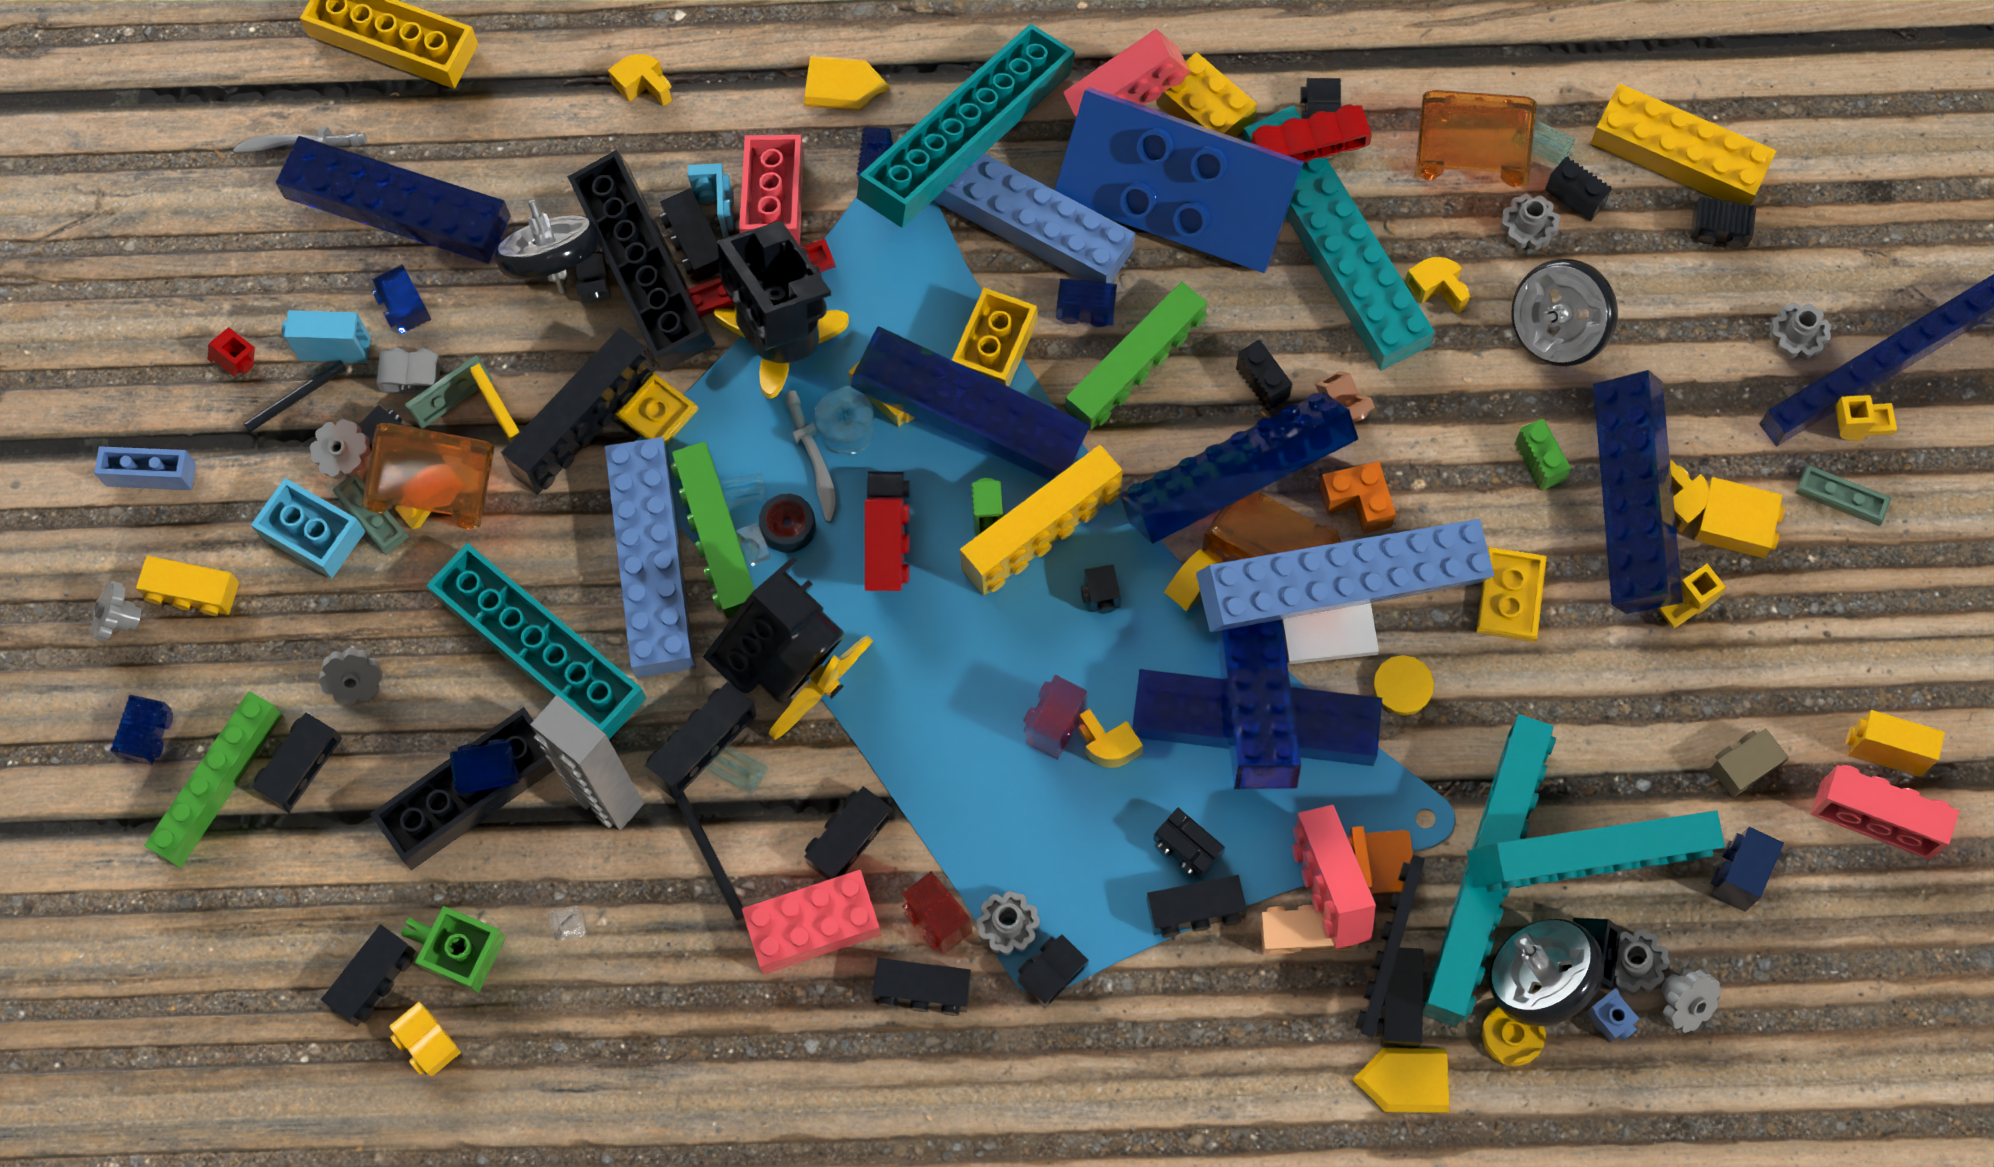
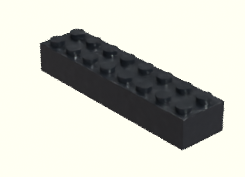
M615 150L567 176L586 217L592 220L598 229L599 244L658 364L666 372L714 346L716 343L627 162L621 154Z

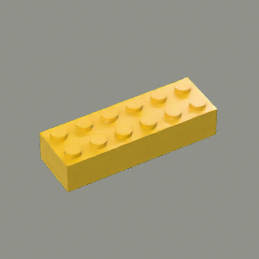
M310 0L300 17L310 37L453 89L456 88L479 45L471 26L399 0Z
M1618 83L1590 143L1716 199L1726 200L1727 202L1732 201L1733 203L1738 202L1739 204L1743 203L1745 205H1751L1777 151Z
M1098 445L960 548L962 571L983 596L989 591L995 592L1005 584V579L1013 573L1015 575L1020 574L1027 568L1030 560L1036 556H1044L1058 539L1064 540L1074 532L1075 526L1082 521L1086 523L1093 519L1098 513V509L1103 505L1113 504L1121 495L1123 470L1101 445Z

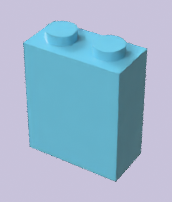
M288 310L287 321L282 323V336L287 340L290 349L294 351L299 361L338 362L341 360L348 363L368 362L371 336L357 313Z

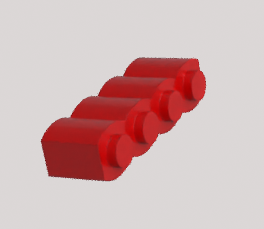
M1348 104L1340 107L1336 112H1316L1308 119L1291 118L1280 126L1263 125L1252 133L1251 143L1304 161L1305 163L1315 158H1326L1343 151L1347 152L1364 148L1370 145L1372 133L1362 105L1353 106Z

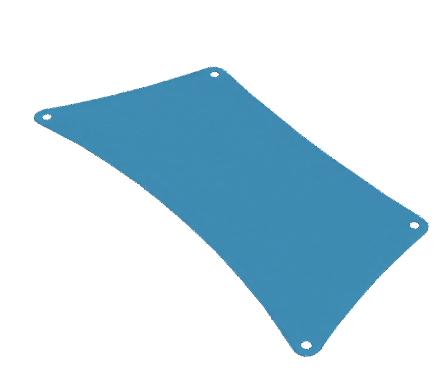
M856 196L839 221L824 238L836 267L821 272L822 279L831 290V296L823 298L827 305V311L839 310L846 312L849 315V324L837 336L819 343L816 349L806 358L789 363L787 379L777 396L769 399L762 394L759 377L762 357L755 353L746 338L742 336L684 394V396L698 406L699 410L666 445L670 463L675 462L672 454L673 451L706 441L754 588H758L788 560L794 557L798 561L788 572V575L800 586L807 580L811 581L813 586L807 593L824 608L823 612L844 631L843 639L822 663V666L833 655L839 658L866 635L873 640L872 644L838 680L844 686L833 699L830 698L831 694L829 696L825 694L821 698L857 745L956 888L975 921L982 916L981 905L988 901L991 895L997 894L1003 898L1007 891L1025 895L1027 905H1034L1037 908L1040 926L1034 931L1035 942L1024 952L1013 949V952L1008 956L995 953L1006 972L1024 992L1028 993L1018 983V977L1021 975L1018 970L1028 959L1040 956L1043 953L1040 948L1052 936L1057 939L1063 934L1089 960L1088 966L1067 987L1117 962L1172 938H1163L1161 934L1154 935L1146 901L1147 892L1239 875L1247 907L1281 893L1305 886L1302 879L1301 871L1303 868L1301 863H1296L1292 854V844H1295L1293 827L1297 826V815L1299 812L1334 805L1347 837L1351 827L1364 826L1365 833L1407 830L1411 836L1413 851L1434 847L1452 833L1455 824L1454 809L1444 797L1343 721L1283 667L1243 627L1210 632L1202 600L1186 611L1164 593L1173 577L1183 565L1156 536L1122 493L1113 504H1105L1099 508L1098 513L1093 519L1086 523L1082 521L1075 526L1074 532L1064 540L1058 539L1054 542L1052 548L1044 556H1036L1030 560L1027 568L1020 574L1015 575L1013 573L1005 579V584L995 592L989 591L983 596L962 571L960 548L977 537L974 534L971 484L973 482H977V480L982 478H992L994 481H1001L1003 516H1005L1089 452L1052 404L1023 357L1006 394L952 375L951 360L982 290L966 265L938 203L931 201L910 222L901 228L858 200ZM888 334L897 339L939 378L940 389L937 397L929 404L925 402L918 409V414L909 423L904 422L899 427L850 383L848 372ZM794 390L797 392L807 425H810L813 421L816 427L817 435L813 436V439L831 477L836 497V506L830 522L825 520L817 493L815 469L803 441L796 445L793 438V432L797 429L791 412L786 405L785 393ZM640 436L636 441H641L645 439ZM671 469L678 527L695 544V541L700 540L698 532H692L687 515L692 513L689 505H683L678 489L683 488L681 479L675 480ZM868 471L904 472V480L910 481L909 498H904V504H910V522L908 526H904V534H910V552L904 554V564H910V582L904 584V588L901 591H865V500L867 499ZM791 493L801 496L810 504L815 516L816 531L813 539L805 548L796 552L783 553L774 550L765 542L759 528V514L763 505L770 498L779 494ZM792 508L776 512L770 521L772 532L781 538H791L798 535L805 525L802 513ZM1114 564L1121 596L1120 607L1106 614H1100L1098 611L1091 612L1089 603H1083L1081 586L1085 585L1084 569ZM1090 709L1106 733L1127 721L1143 744L1142 755L1116 768H1106L1093 763L1085 755L1086 745L1091 743V741L1086 742L1077 728L1080 726L1079 715ZM1178 807L1225 846L1224 854L1200 880L1195 875L1192 878L1186 876L1178 868L1179 862L1170 855L1166 858L1154 846L1156 844L1153 840L1154 833ZM1429 809L1434 813L1436 819L1432 827L1422 828L1417 824L1415 819L1419 810ZM1011 920L1003 922V925L1007 926L1014 924ZM1192 928L1180 930V934Z

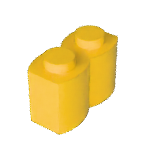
M420 1002L416 1003L389 1026L394 1032L390 1037L391 1040L401 1051L406 1048L413 1056L409 1062L420 1075L426 1072L429 1076L433 1077L461 1053L452 1039Z

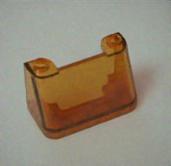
M1445 90L1425 92L1422 96L1414 177L1434 180L1443 174L1444 168L1501 172V179L1509 186L1528 185L1537 108L1536 101L1530 97Z
M391 423L377 424L361 507H366L374 513H384L385 510L391 509L394 504L452 515V520L457 523L458 527L463 529L480 528L495 447L489 442Z
M1246 484L1238 485L1204 533L1202 549L1205 551L1210 550L1215 554L1219 550H1224V555L1228 558L1233 554L1241 559L1340 543L1341 539L1338 536V531L1328 525L1321 526L1261 494V491L1254 485Z

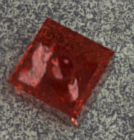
M932 871L902 893L904 916L914 928L918 925L922 928L923 939L933 951L939 949L945 955L973 932L971 918Z

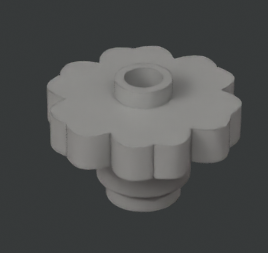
M1523 194L1520 197L1513 198L1510 207L1505 208L1501 216L1502 222L1500 227L1503 231L1508 232L1507 241L1519 249L1525 248L1527 245L1532 250L1547 247L1551 237L1556 236L1559 230L1560 216L1553 212L1554 204L1543 196H1537L1532 199L1530 195Z
M1795 302L1788 306H1783L1779 310L1777 317L1770 323L1769 336L1771 340L1778 342L1777 351L1785 354L1790 359L1797 357V355L1804 360L1818 356L1823 350V345H1826L1831 338V325L1829 322L1822 320L1824 316L1822 310L1815 308L1812 304H1806L1801 307Z
M341 419L336 425L332 422H326L323 427L316 431L317 441L310 445L311 461L319 465L321 473L334 479H340L344 473L353 477L365 467L363 458L371 453L370 439L361 433L359 425Z
M110 580L106 583L103 593L100 594L94 606V618L91 624V635H93L94 639L106 642L107 639H110L114 629L127 631L128 629L135 630L137 628L142 609L136 607L135 603L124 600L125 587H123L122 583Z
M348 648L343 653L338 651L332 652L329 657L323 660L322 671L319 673V683L322 686V691L325 694H333L336 702L349 705L354 704L357 699L361 701L370 700L372 696L378 693L379 682L382 680V669L379 667V661L374 658L368 659V653L365 650H357L355 648Z
M1007 891L1002 898L997 894H993L989 897L988 901L981 905L982 916L976 921L979 938L982 941L989 942L992 952L1008 956L1013 952V949L1024 952L1035 942L1034 931L1039 928L1040 919L1037 908L1034 905H1027L1025 895ZM1011 920L1014 924L1007 926L1003 925V922Z
M1644 930L1636 931L1633 936L1628 932H1622L1620 934L1614 976L1617 988L1633 995L1637 994L1641 988L1646 992H1653L1664 983L1663 972L1670 968L1667 948L1658 946L1657 936ZM1634 959H1640L1643 963L1636 965L1631 962Z
M1701 970L1690 972L1686 976H1679L1677 974L1669 976L1661 987V993L1664 995L1665 1001L1669 1003L1663 1011L1666 1022L1684 1033L1698 1029L1701 1022L1709 1020L1718 1007L1716 999L1722 992L1719 987V981Z

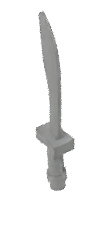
M319 127L318 135L284 134L254 137L239 144L233 151L234 153L266 151L286 145H314L313 147L318 154L327 155L328 146L357 147L367 144V136L365 133L358 132L350 133V135H333L328 127Z
M794 390L785 393L786 405L791 412L797 429L793 432V438L796 445L803 441L815 469L817 493L825 520L830 522L836 506V497L831 477L813 439V436L817 435L816 427L813 421L810 425H807L797 392Z

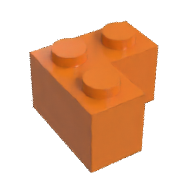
M1379 461L1322 474L1319 489L1327 514L1356 508L1363 534L1392 528L1396 513Z

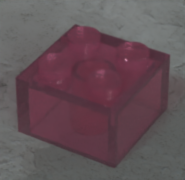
M1056 674L1051 682L1046 681L1038 694V697L1041 699L1037 707L1031 706L1023 721L1026 724L1024 728L1026 743L1058 760L1079 724V715L1087 710L1088 691Z

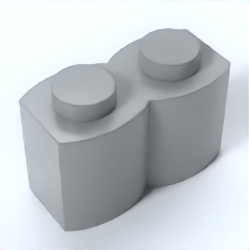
M390 348L388 351L380 352L376 384L380 392L420 394L439 381L441 360L437 353L429 349H419L417 352L408 353L400 348Z

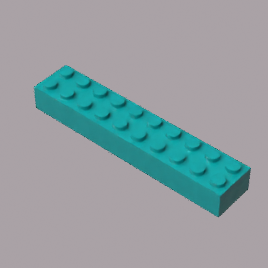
M1030 23L859 175L857 199L903 228L1070 76L1075 51Z
M1294 105L1245 127L1243 140L1251 143L1252 133L1263 125L1280 126L1288 119L1302 118ZM1315 158L1305 162L1286 218L1376 365L1381 371L1429 348L1435 334L1434 329L1328 159Z
M1520 714L1517 715L1508 732L1472 849L1526 838L1530 822L1525 821V819H1528L1531 811L1535 809L1539 794L1534 791H1537L1539 784L1544 780L1548 765L1543 763H1546L1548 755H1551L1556 742V737L1551 736L1554 728L1553 725ZM1469 860L1423 1002L1424 1017L1455 1028L1461 1020L1466 1021L1468 1015H1471L1476 997L1471 996L1472 991H1476L1477 986H1480L1483 979L1485 967L1480 965L1481 962L1485 961L1486 956L1490 955L1495 939L1490 937V933L1494 932L1496 926L1498 927L1504 910L1499 907V904L1502 905L1504 898H1507L1510 888L1494 892H1487L1486 886L1474 888Z

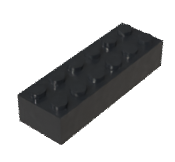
M620 327L501 452L511 474L537 495L543 489H548L553 484L555 476L562 469H566L572 464L575 455L582 448H586L591 444L599 429L606 427L612 421L615 412L621 406H624L633 396V393L652 376L654 369L647 348Z
M524 707L370 813L401 860L411 871L555 770L551 766L552 763L545 757L547 754L540 749L541 745L534 739L536 733L530 725L534 720Z

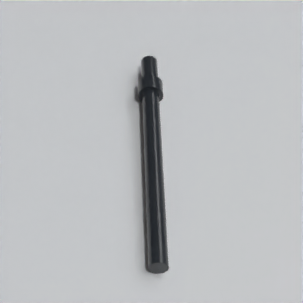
M683 791L675 799V802L734 918L740 920L744 918L743 906Z

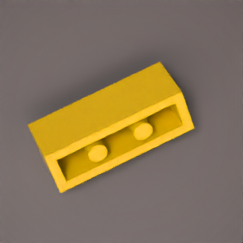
M146 556L136 589L144 596L145 601L152 604L161 605L162 602L172 603V606L181 610H189L192 607L200 609L204 614L218 616V613L229 615L240 582L231 572Z

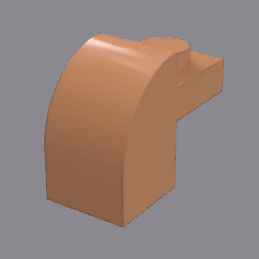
M1338 371L1315 383L1324 406L1334 421L1342 428L1364 419L1368 415L1367 412L1375 408L1371 397L1359 394L1350 373Z

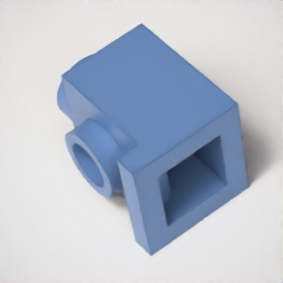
M1616 988L1586 1012L1610 1042L1614 1041L1617 1037L1622 1041L1628 1038L1637 1030L1634 1024L1639 1020L1638 1016L1621 998L1620 992ZM1616 1011L1622 1018V1021L1614 1020L1612 1012Z

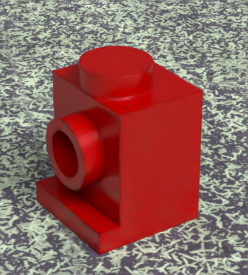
M228 327L208 344L207 360L211 363L214 361L233 377L239 372L246 374L254 366L255 347Z

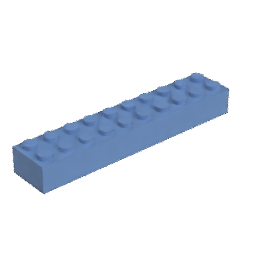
M1480 519L1212 564L1198 571L1196 576L1209 631L1214 632L1474 585L1494 577V572Z

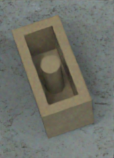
M1767 728L1758 734L1752 730L1739 740L1740 746L1733 750L1728 746L1715 756L1717 761L1710 769L1732 798L1781 767L1788 760V755Z

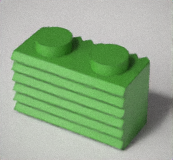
M1540 419L1521 427L1514 445L1518 446L1517 450L1520 451L1519 455L1523 456L1522 460L1526 461L1527 470L1531 471L1530 475L1534 476L1533 480H1536V485H1539L1538 490L1543 491L1564 482L1571 467L1545 419Z
M982 478L971 484L974 534L976 536L1003 517L1001 481H994L992 478Z

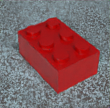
M867 498L865 500V591H901L904 588V584L910 582V564H904V554L910 552V534H904V524L910 522V504H904V498Z

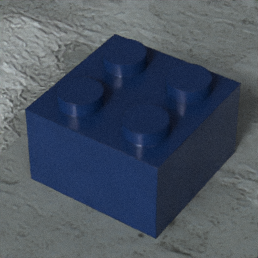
M1750 826L1742 834L1736 833L1733 840H1729L1723 851L1722 857L1726 860L1721 868L1718 867L1710 881V884L1714 886L1711 896L1746 912L1761 898L1784 842Z

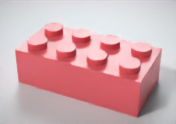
M1155 29L1063 93L1075 117H1077L1084 91L1089 87L1140 105H1145L1148 102L1157 100L1161 93L1170 87L1181 84L1185 77L1191 74V71L1178 46Z
M745 135L739 223L740 233L782 220L800 246L804 150L801 135Z
M1837 765L1820 783L1810 815L1929 860L1950 844L1959 810L1951 808V805L1943 800L1924 798L1916 790L1910 788L1900 789L1890 785V782L1884 778L1863 775L1859 773L1860 771L1857 768L1849 765Z
M1334 805L1299 812L1297 815V826L1293 827L1295 844H1292V854L1295 862H1300L1303 868L1301 872L1304 885L1312 890L1313 907L1316 913L1321 912L1323 917L1322 927L1326 938H1331L1335 949L1371 941L1376 904Z
M861 869L742 908L763 975L882 935Z

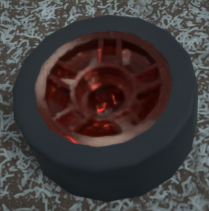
M791 493L779 494L770 498L763 505L759 514V528L765 542L774 550L783 553L796 552L805 548L813 539L816 531L815 516L810 504L801 496ZM789 519V522H791L792 525L789 527H784V520Z

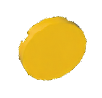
M1401 655L1391 657L1380 665L1374 676L1373 690L1375 698L1387 708V711L1392 714L1406 716L1416 714L1428 704L1433 695L1434 680L1431 671L1423 662L1415 657Z
M1497 1006L1488 1014L1483 1022L1481 1038L1485 1050L1494 1060L1502 1065L1517 1067L1526 1065L1539 1056L1544 1047L1546 1031L1544 1026H1528L1514 1021Z

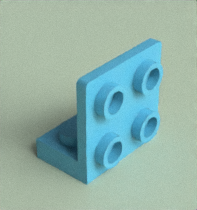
M722 163L688 165V178L697 201L706 204L717 201V216L723 239L728 238L729 230L734 229V215L731 212L734 196L733 188L730 187L729 174H724Z

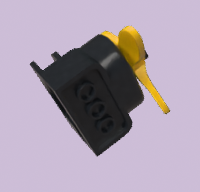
M782 220L717 241L720 279L726 294L735 306V310L717 308L714 310V317L725 328L746 338L755 353L762 357L759 371L760 388L762 394L769 399L774 398L781 392L788 376L789 363L806 358L816 349L819 343L837 336L849 324V315L846 312L839 310L827 311V305L823 298L831 296V290L822 279L817 265H812L806 249L804 247L800 248Z
M794 557L788 560L749 595L703 656L708 663L739 691L750 693L760 685L779 703L785 702L809 678L811 679L770 729L769 735L774 740L784 735L825 694L827 696L831 694L830 698L833 699L844 687L838 680L873 642L866 635L839 658L833 655L822 666V663L843 639L844 631L823 612L824 608L807 593L813 586V583L807 580L800 586L788 575V572L798 561Z

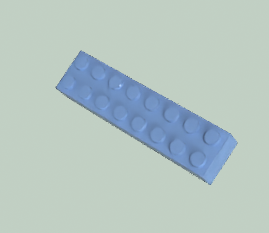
M985 153L933 200L1103 292H1106L1134 250L1135 232Z
M659 437L605 446L631 668L637 678L696 669L669 452L664 438Z

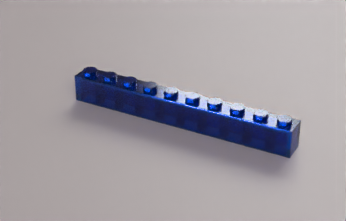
M1994 274L1770 408L1759 425L1777 447L1835 412V405L1841 397L1865 394L1994 316Z

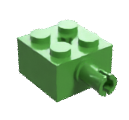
M445 906L442 907L433 927L415 921L413 918H408L405 924L409 925V928L403 926L401 932L403 937L423 944L415 961L422 970L479 994L506 939V936L499 929ZM464 947H466L463 953H456L458 948L463 949Z

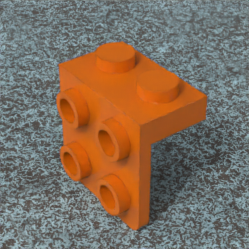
M1364 826L1351 827L1347 838L1371 895L1388 894L1395 891L1400 892L1403 881L1398 880L1402 864L1403 862L1409 863L1413 856L1410 833L1407 830L1365 833Z

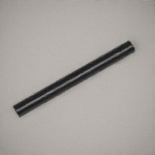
M339 360L244 422L243 425L249 433L347 370V368Z

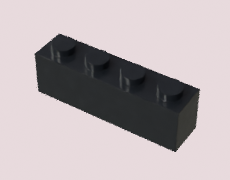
M728 681L721 688L715 689L709 696L708 702L701 709L694 710L689 716L687 723L680 730L677 729L672 732L667 743L659 751H654L648 757L645 764L648 779L675 800L757 716L755 702Z

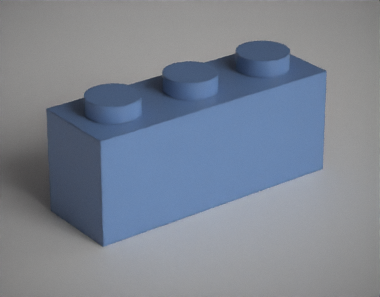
M99 446L94 474L106 487L192 490L196 462L186 450Z

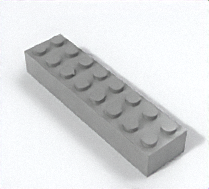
M556 695L530 724L536 733L534 739L541 745L540 749L547 754L545 757L552 763L551 766L563 780L562 783L568 788V792L574 796L573 800L585 810L591 807V810L597 815L596 818L607 828L610 829L613 825L621 831L643 806L644 802L607 735Z

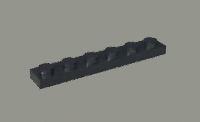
M1413 855L1409 863L1403 862L1398 877V880L1403 881L1400 892H1394L1389 908L1395 912L1392 922L1387 920L1385 922L1381 939L1386 940L1383 952L1377 950L1372 966L1373 969L1377 970L1374 981H1368L1363 997L1369 1001L1366 1011H1359L1355 1023V1029L1360 1030L1357 1038L1359 1040L1370 1043L1374 1037L1425 858Z

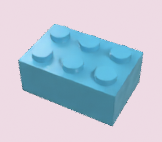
M284 478L251 524V527L260 538L331 579L366 532L357 518Z

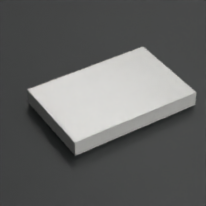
M1371 603L1281 619L1288 664L1378 655L1379 653Z

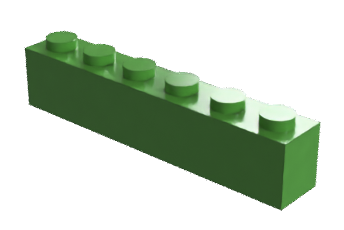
M1181 281L1066 396L1065 409L1090 430L1097 424H1104L1111 415L1110 411L1117 404L1121 406L1126 402L1131 394L1130 391L1136 385L1141 386L1148 379L1149 372L1155 365L1160 367L1168 358V352L1174 346L1180 347L1187 339V333L1193 327L1198 328L1207 318L1208 302Z
M706 441L673 451L672 454L675 462L670 463L675 480L681 479L683 488L678 489L683 505H689L692 513L687 515V519L692 532L697 531L700 540L695 541L700 558L706 557L708 567L704 568L709 585L715 584L717 593L712 594L716 609L717 611L723 610L728 619L736 614L755 588Z
M248 691L144 844L146 848L181 869L284 716L273 704Z

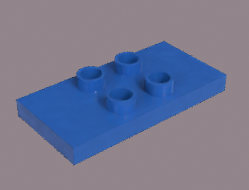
M1089 87L1084 91L1055 191L1104 217L1265 273L1269 268L1304 161Z

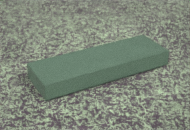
M477 355L405 404L422 429L480 390L470 371L471 367L480 363L490 382L493 381L490 373Z
M1810 465L1805 466L1795 491L1798 495L1877 526L1883 523L1892 498Z
M358 474L353 477L349 476L332 489L385 555L409 538L405 530Z

